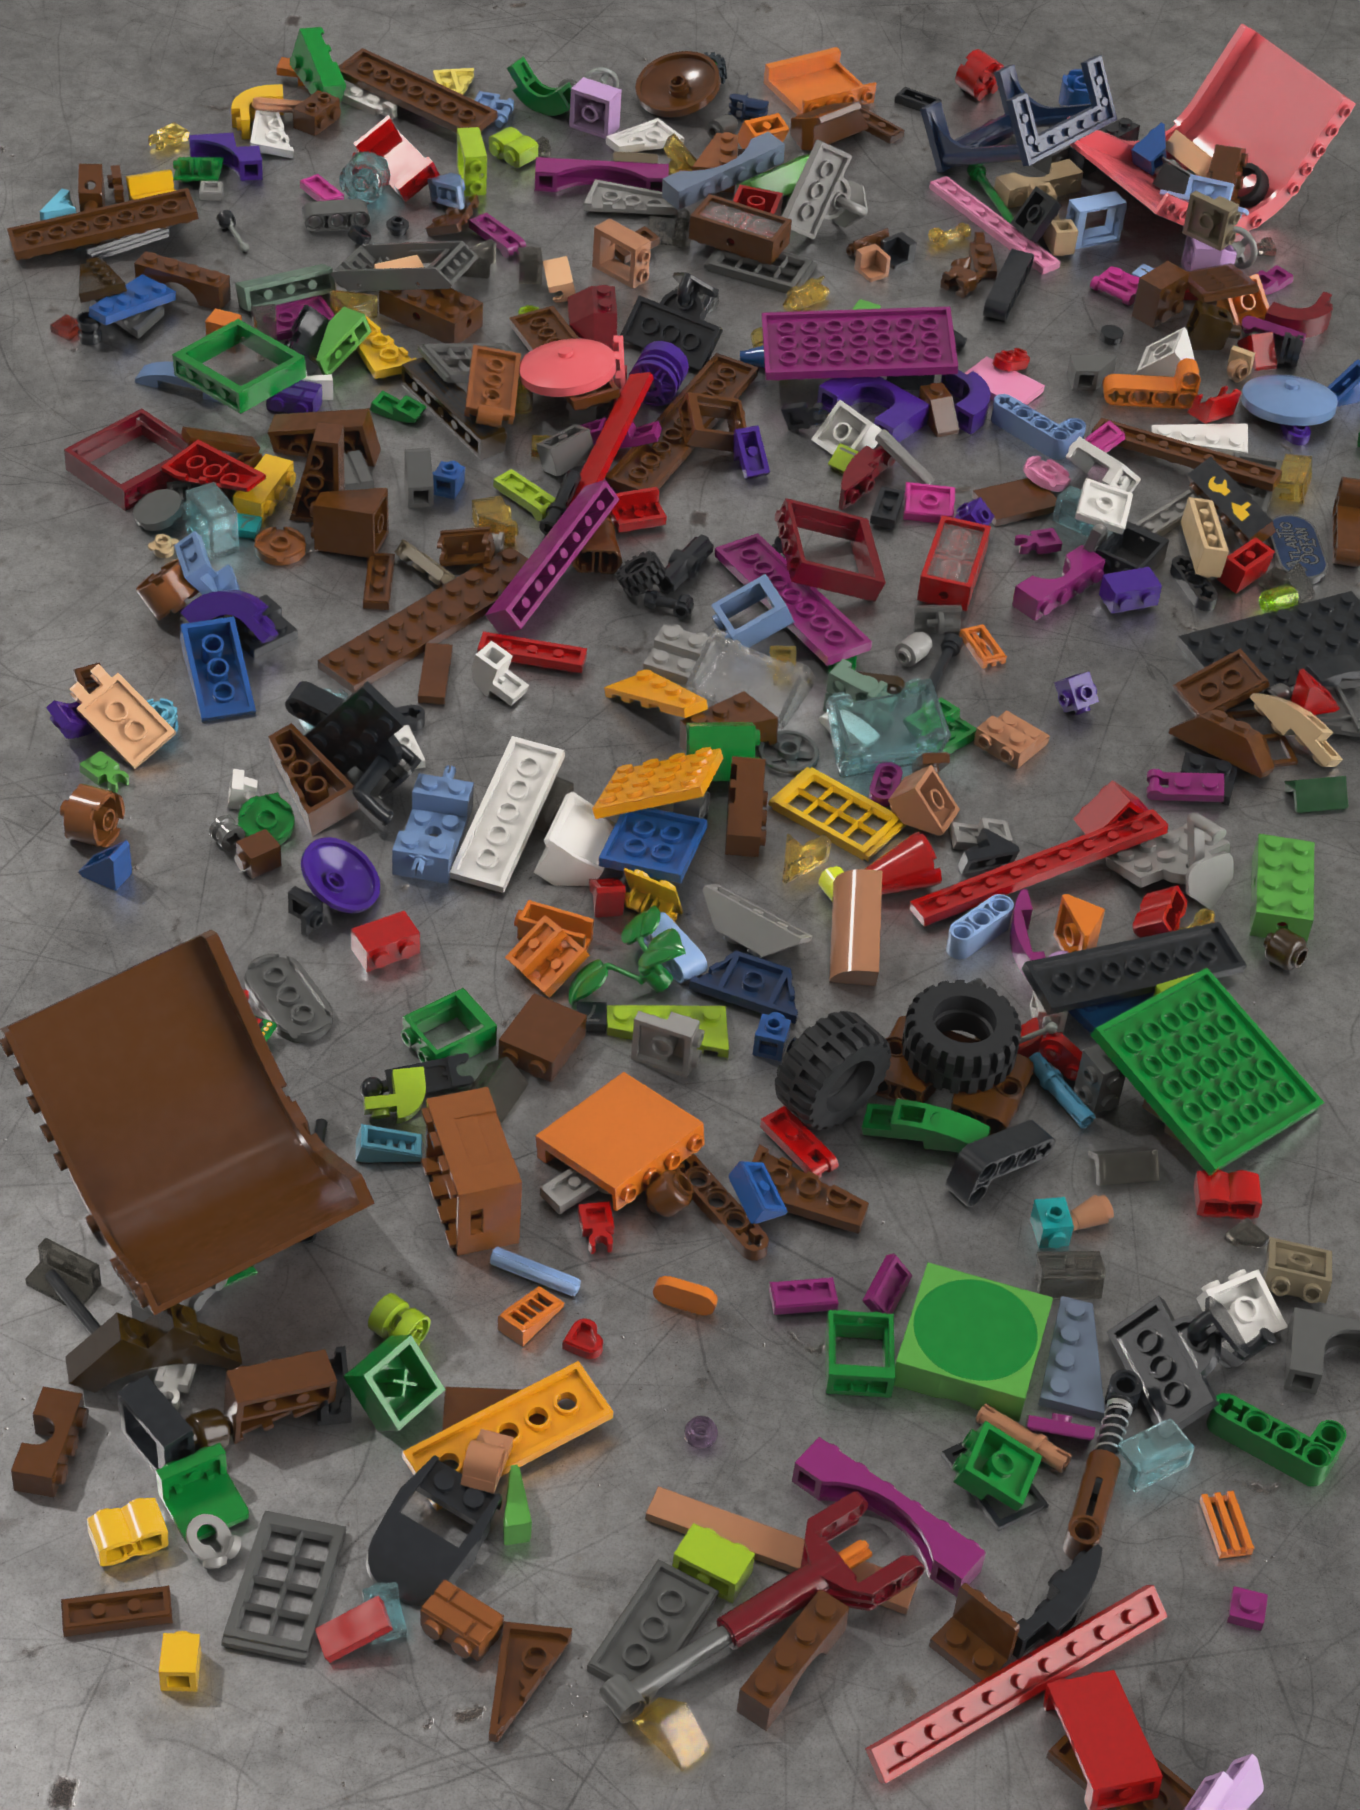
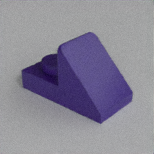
M758 425L734 430L733 459L734 461L740 460L744 479L766 476L770 473Z

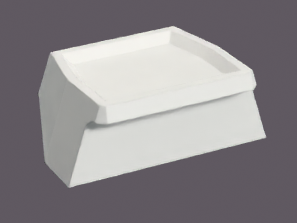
M575 792L566 794L544 839L546 847L534 873L554 886H589V879H598L604 871L605 867L599 866V856L615 823L608 817L595 819L592 810L594 805Z

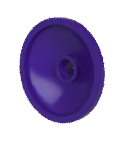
M324 837L316 839L304 850L301 857L302 875L311 892L324 904L338 911L359 913L369 909L376 902L380 894L378 873L369 858L357 847L341 839Z

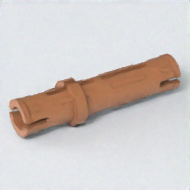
M987 1403L984 1404V1407H981L976 1416V1423L982 1425L984 1421L989 1422L1043 1456L1041 1461L1059 1473H1063L1068 1467L1072 1454L1049 1442L1048 1437L1044 1434L1038 1435Z

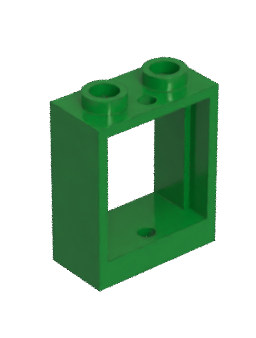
M461 988L403 1016L401 1037L405 1045L411 1046L418 1054L420 1062L467 1053L469 1058L496 1046L497 1024L464 988ZM455 1018H458L471 1032V1034L438 1050L423 1034Z
M828 1310L825 1328L826 1394L892 1398L895 1383L894 1314ZM836 1337L882 1340L883 1367L836 1364Z

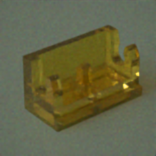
M1285 454L1280 469L1282 470V478L1276 487L1281 489L1287 488L1291 493H1280L1279 498L1303 504L1312 479V456Z

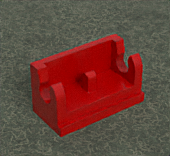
M1226 385L1220 389L1218 396L1210 397L1204 402H1201L1203 394H1199L1195 397L1192 407L1188 409L1187 413L1205 424L1231 416L1235 412L1241 391L1234 389L1232 393L1226 394L1228 390Z

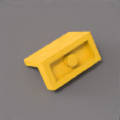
M170 169L126 176L130 200L176 191L172 170Z

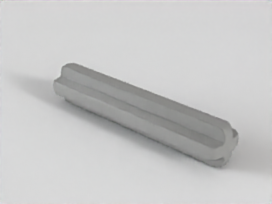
M886 429L881 430L877 434L875 440L918 483L930 485L933 483L934 477Z

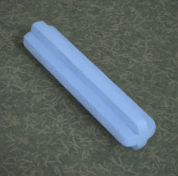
M495 1247L491 1253V1265L572 1297L576 1296L580 1289L581 1280L577 1277L501 1247Z

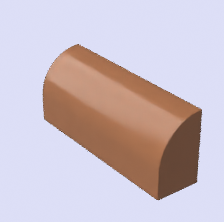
M849 870L839 874L834 879L829 982L876 986L880 959L882 871Z

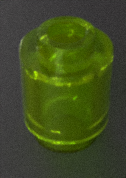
M1281 585L1265 590L1260 594L1259 607L1264 613L1272 611L1275 613L1280 609L1293 607L1299 600L1297 590L1291 585Z

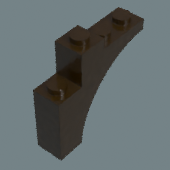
M179 1303L156 1315L152 1314L144 1322L117 1312L65 1356L69 1384L93 1393H97L100 1389L120 1378L159 1366L204 1364L233 1370L243 1364L238 1337L198 1322L196 1310Z

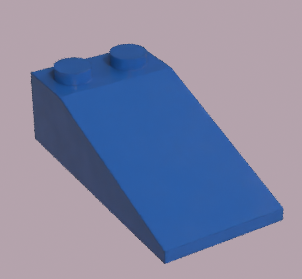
M227 617L181 624V647L201 721L256 713L235 618Z

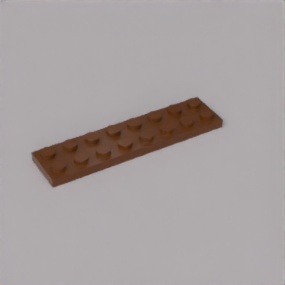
M364 48L339 65L344 80L457 133V128L479 127L481 132L498 118L496 110Z
M188 188L15 226L7 228L16 260H28L38 255H49L60 250L76 249L82 245L98 244L101 241L113 238L120 239L135 233L142 234L153 229H164L175 224L190 223L193 220L199 219L190 191Z
M553 305L509 318L510 327L529 351L553 341L579 339ZM611 379L598 389L580 395L568 396L565 399L574 410H584L589 406L608 403L620 397V391Z

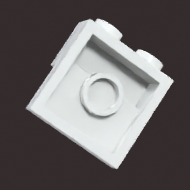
M1245 1269L1237 1271L1228 1276L1229 1281L1220 1284L1219 1280L1210 1282L1201 1288L1203 1293L1196 1298L1203 1312L1205 1311V1299L1211 1296L1220 1302L1232 1317L1245 1343L1256 1337L1261 1328H1267L1273 1334L1288 1328L1259 1269L1247 1273Z

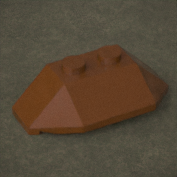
M1210 710L1169 729V734L1222 760L1228 761L1232 765L1259 778H1263L1274 770V763L1266 738L1260 732L1252 729L1248 723L1233 720L1227 717L1228 715L1223 711Z

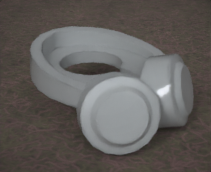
M198 1515L187 1526L186 1541L189 1549L197 1558L202 1560L203 1567L215 1569L227 1564V1559H233L241 1548V1537L231 1534L228 1526L214 1515ZM202 1525H211L216 1530V1541L221 1546L220 1552L216 1553L211 1545H204L198 1540L197 1532Z

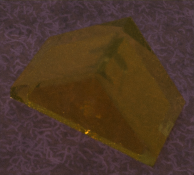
M331 290L330 309L336 315L343 307H347L365 314L372 320L378 316V295Z
M658 1697L632 1721L682 1772L709 1750V1745L685 1702Z

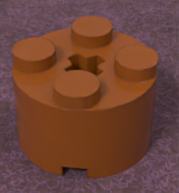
M178 559L162 566L161 571L155 575L154 573L149 575L136 588L137 593L157 620L167 616L170 610L173 613L178 612L186 606L184 601L186 598L190 599L199 593L184 578Z
M79 784L69 800L62 802L60 815L64 817V830L67 839L97 847H109L120 833L121 828H117L119 818L124 819L125 814L124 801L121 795L110 790Z

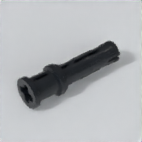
M568 470L554 502L548 505L546 509L547 515L540 522L539 528L543 534L547 535L567 510L581 480V474L578 471Z

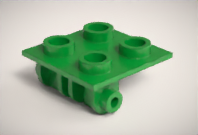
M179 157L177 160H173V169H176L173 180H180L181 182L218 181L224 158Z

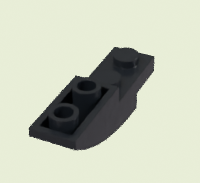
M1099 1544L1095 1545L1088 1552L1083 1550L1077 1554L1071 1566L1065 1571L1060 1569L1055 1572L1048 1581L1049 1590L1046 1599L1037 1606L1034 1614L1029 1619L1022 1618L1017 1622L1020 1629L1012 1654L1017 1659H1020L1041 1640L1047 1643L1075 1626L1091 1597L1101 1564L1103 1548Z

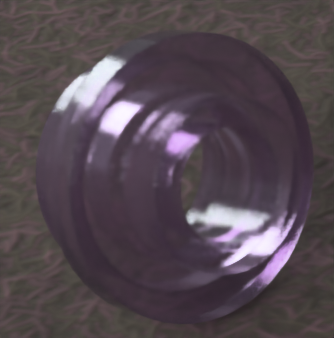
M696 1416L686 1424L684 1437L692 1447L705 1449L711 1447L716 1442L718 1429L709 1417Z

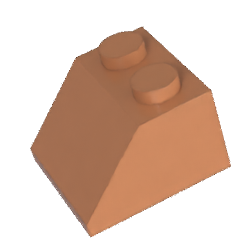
M932 764L904 777L888 799L892 812L899 817L903 824L938 836L946 832L960 811Z

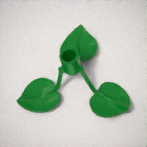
M655 905L638 914L625 926L621 939L626 945H631L638 941L639 946L644 953L638 961L640 975L638 976L611 963L603 965L600 959L592 961L584 966L572 980L568 994L569 1004L573 1007L577 1001L589 996L600 988L608 976V970H613L636 980L640 985L646 982L656 993L664 991L671 984L673 976L661 963L686 954L680 934L673 928L667 929L654 937L647 948L644 943V937L656 930L661 914Z

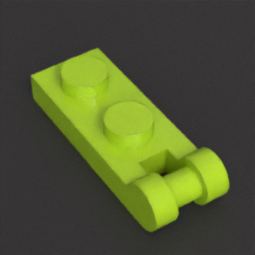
M513 469L493 479L494 488L530 511L537 521L545 519L547 515L546 509L549 504L554 502L555 497Z

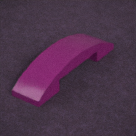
M1022 889L1017 897L1010 927L1011 951L1024 977L1025 975L1021 969L1025 962L1046 958L1044 951L1033 952L1027 930H1029L1033 908L1027 889Z

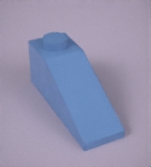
M448 173L427 179L431 201L460 210L464 209L465 183L461 175Z

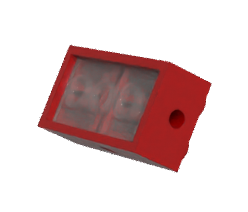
M942 515L920 576L917 600L937 605H961L962 610L967 611L987 552L991 526Z

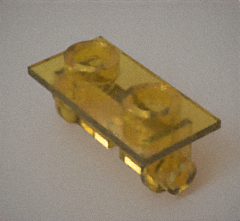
M823 275L817 279L811 278L803 286L791 288L787 292V298L782 305L790 304L793 311H802L813 303L816 304L826 299L830 292L828 287L822 284L825 276Z

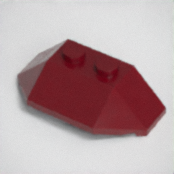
M590 286L569 296L567 303L569 326L579 338L598 341L607 345L613 351V335L617 336L615 286Z

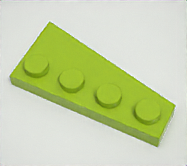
M607 1005L608 1036L633 1040L634 1018L638 1011L666 1020L670 1013L674 1012L700 1021L699 1029L704 1030L705 1033L701 1046L697 1048L698 1050H701L702 1053L704 1050L718 1052L719 1057H729L726 1006Z

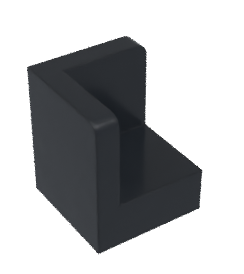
M900 232L881 241V249L891 258L890 267L892 269H897L914 262L917 242L905 233Z

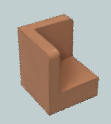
M872 244L856 250L854 269L869 282L888 277L891 258L879 246Z

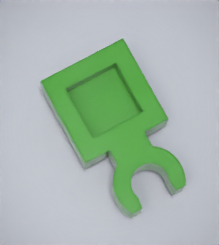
M102 751L97 752L79 764L80 773L98 786L106 782L108 789L114 793L118 792L117 782H122L126 786L129 785L128 774L120 770L119 764Z

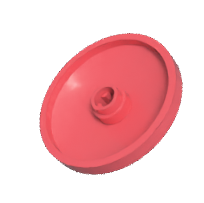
M589 339L553 341L533 349L523 357L519 369L520 380L525 388L539 395L550 397L580 395L598 389L612 379L616 372V358L611 348L598 341Z

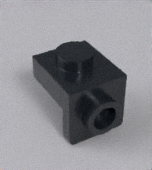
M296 886L288 892V913L301 919V934L307 937L312 931L320 928L324 921L323 902L312 893Z

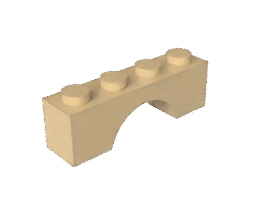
M1070 159L1051 163L1050 173L1043 177H1026L1015 172L997 176L994 189L1008 209L1025 203L1029 184L1050 182L1057 197L1080 191L1083 171Z
M1050 182L1029 184L1027 198L1037 186L1057 200V194ZM1057 215L1049 224L1042 237L1053 256L1074 254L1078 230L1072 219L1060 220L1059 215Z

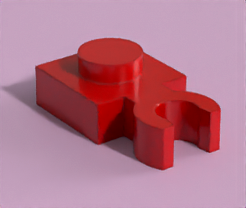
M610 1201L578 1204L582 1237H589V1252L595 1254L596 1244L598 1243L605 1244L608 1253L612 1252L613 1237L611 1234H614L615 1226Z

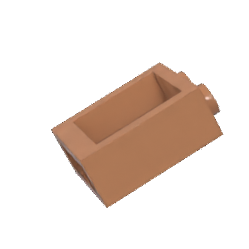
M609 218L594 227L592 266L634 289L648 281L651 241ZM615 244L631 252L630 267L614 258Z

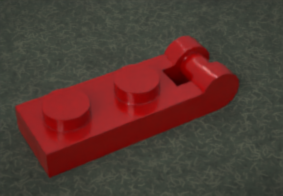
M786 1106L761 1118L760 1128L804 1173L807 1174L810 1171L821 1178L822 1173L825 1171L832 1172L838 1168L839 1163L836 1156ZM816 1157L820 1161L815 1162L812 1158Z

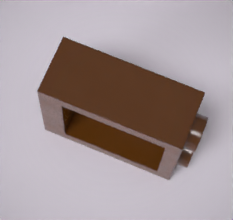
M687 392L678 407L686 446L733 452L734 430L747 427L745 411L739 399ZM701 416L727 419L729 432L704 428Z

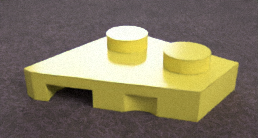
M474 68L433 70L434 82L462 95L465 94L474 78Z

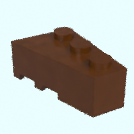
M732 756L727 804L725 855L759 857L760 846H765L766 829H761V827H766L767 810H763V807L767 808L768 791H764L766 759Z

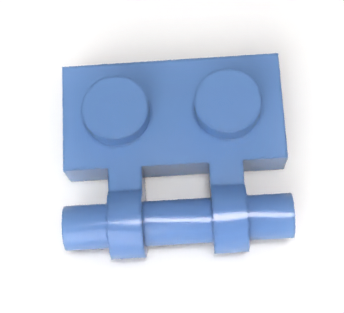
M479 91L475 98V101L497 111L496 127L501 128L508 122L509 115L514 110L515 102L513 99L501 100L500 94Z

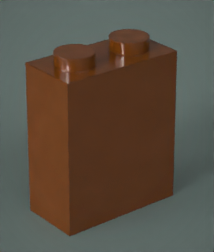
M534 993L499 1038L498 1060L528 1072L537 1078L552 1082L586 1036L587 1015Z

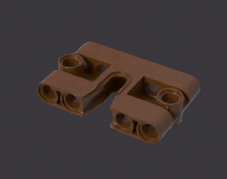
M901 1016L897 1019L889 1037L885 1038L891 1050V1064L889 1069L886 1070V1077L879 1084V1089L875 1095L896 1102V1099L926 1103L934 1094L936 1088L932 1086L933 1083L922 1081L918 1077V1072L914 1073L908 1066V1061L903 1056L902 1037L906 1016ZM953 1031L942 1032L946 1037L958 1042H979V1040ZM1017 1054L1014 1068L1003 1082L997 1086L993 1084V1088L984 1092L979 1089L975 1094H966V1091H959L958 1094L954 1093L951 1110L990 1126V1135L1008 1129L1014 1114L1019 1110L1021 1098L1035 1070L1033 1062L1029 1058Z

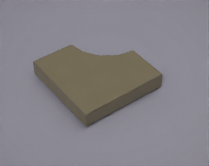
M614 151L612 160L658 163V155Z

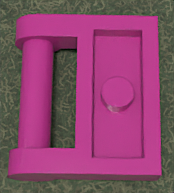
M1111 266L1101 275L1093 277L1090 282V288L1108 293L1121 299L1124 304L1131 306L1135 302L1140 277L1130 275L1120 268Z

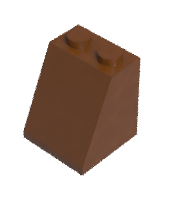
M388 488L320 492L315 502L313 501L310 506V516L313 517L311 539H314V550L366 558L374 556L389 533Z

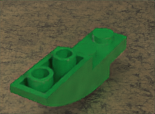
M896 1099L895 1106L868 1103L862 1124L863 1135L923 1141L924 1149L961 1152L966 1145L989 1136L991 1131L990 1126L961 1113L931 1104Z

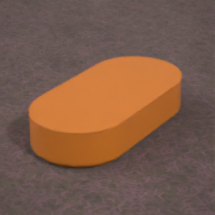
M672 1276L658 1278L653 1288L654 1297L662 1304L702 1316L712 1314L718 1302L717 1295L710 1288Z

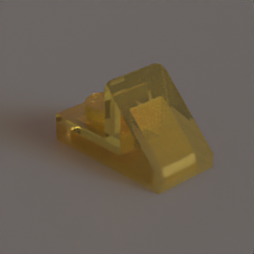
M675 133L667 138L663 148L667 157L672 159L668 163L669 175L679 171H692V166L697 159Z
M787 834L782 881L786 884L829 860L831 840L823 834L814 840H809L802 846L790 834Z

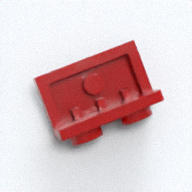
M658 487L615 493L620 500L609 514L618 533L666 525L667 516L659 503L660 491Z

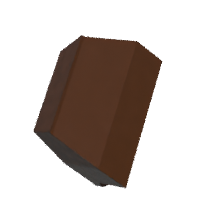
M860 102L827 104L791 118L790 135L801 150H812L817 139L831 144L869 129L860 111Z

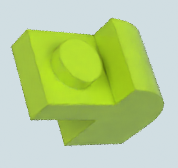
M424 1066L393 1069L391 1075L393 1094L364 1097V1115H372L373 1119L390 1117V1113L395 1112L397 1124L412 1119L420 1110L426 1093Z

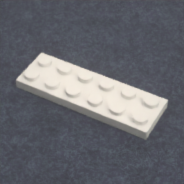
M514 736L511 737L449 872L450 878L501 893L505 892L565 758L564 750Z

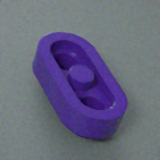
M1279 424L1286 440L1291 444L1305 445L1309 442L1311 435L1309 426Z

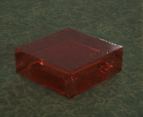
M67 314L50 325L52 333L67 340H71L78 335L79 328L77 327L76 318Z

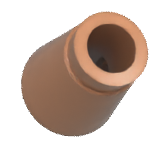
M1093 1195L1070 1211L1074 1225L1073 1231L1108 1224L1109 1219L1114 1217V1211L1105 1195Z

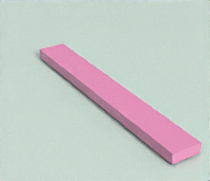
M948 176L930 182V190L1010 251L1011 249H1016L1034 254L1032 267L1042 275L1060 268V261L1037 243L1028 239L1009 222Z

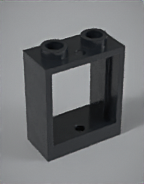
M1127 521L1123 534L1113 532L1096 549V554L1105 559L1104 574L1150 567L1154 571L1165 560L1169 539ZM1123 547L1147 559L1140 566H1137L1114 554Z
M147 1375L137 1381L129 1382L122 1390L117 1392L122 1433L155 1472L168 1462L178 1461L195 1453L192 1427Z

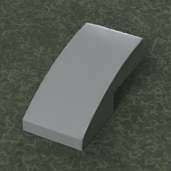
M983 817L978 825L952 822L948 831L953 849L967 850L978 846L977 838L982 828H987L1012 842L1008 823L1003 820Z

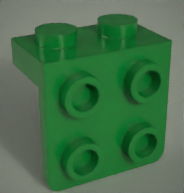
M220 1442L210 1447L200 1448L194 1454L178 1461L168 1462L162 1468L156 1470L158 1494L186 1543L187 1526L198 1515H214L220 1518L228 1528L248 1519L249 1509L227 1473L226 1452ZM202 1525L198 1529L197 1538L199 1541L216 1534V1530L211 1525Z

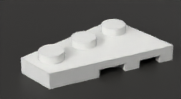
M256 110L250 146H259L261 154L266 153L293 159L294 149L289 145L290 139L284 132V124L279 112Z

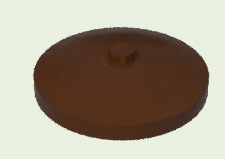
M679 51L666 54L649 63L639 74L635 88L640 105L649 113L661 117H680L694 113L709 104L719 91L721 78L716 63L710 57L693 51Z

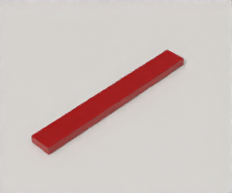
M651 372L629 375L620 393V397H618L580 473L581 480L570 504L584 486L604 480L654 380Z

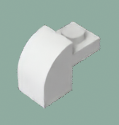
M490 641L475 655L472 664L473 680L486 697L494 693L512 706L527 692L529 685L508 670L513 656L493 641Z

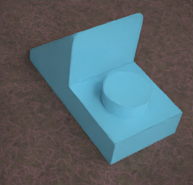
M61 189L40 210V221L76 213L69 190Z

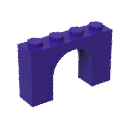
M882 377L831 378L819 386L817 403H822V408L828 412L832 411L839 399L848 406L868 402L885 407L887 410L875 417L874 424L882 430L886 429L898 442H901L927 425L930 404Z

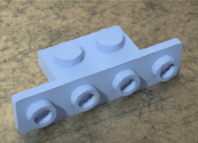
M1190 174L1185 195L1162 189L1160 190V195L1164 196L1166 193H1169L1189 202L1190 194L1196 190L1213 199L1221 196L1231 200L1235 185ZM1238 207V212L1241 213V216L1249 215V211L1246 208Z

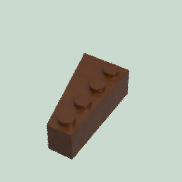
M369 408L274 415L268 429V435L275 453L306 457L309 454L318 422L344 425L345 454L360 450L367 466L375 467L381 447Z
M318 422L289 520L313 523V517L310 516V506L313 501L315 502L320 492L345 490L344 425Z
M292 723L268 736L272 758L312 837L359 809L358 801L352 793L354 785Z

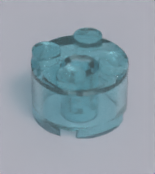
M372 152L356 153L340 173L339 184L341 190L346 192L349 196L348 199H362L367 205L373 203L382 195L390 183L391 174L388 161L384 157Z

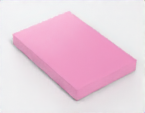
M987 356L965 372V374H969L974 371L986 381L990 388V399L992 401L999 394H1007L1028 405L1044 392L1045 385L1017 371L1009 372L998 369L992 364L993 359Z

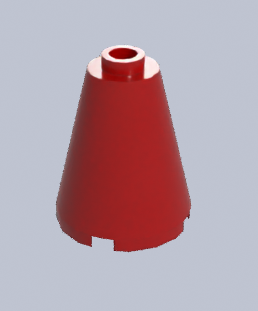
M919 832L913 833L865 868L867 870L882 871V895L932 887L941 884L942 881L940 867L934 868L933 860L937 859L935 852L923 833L919 835Z

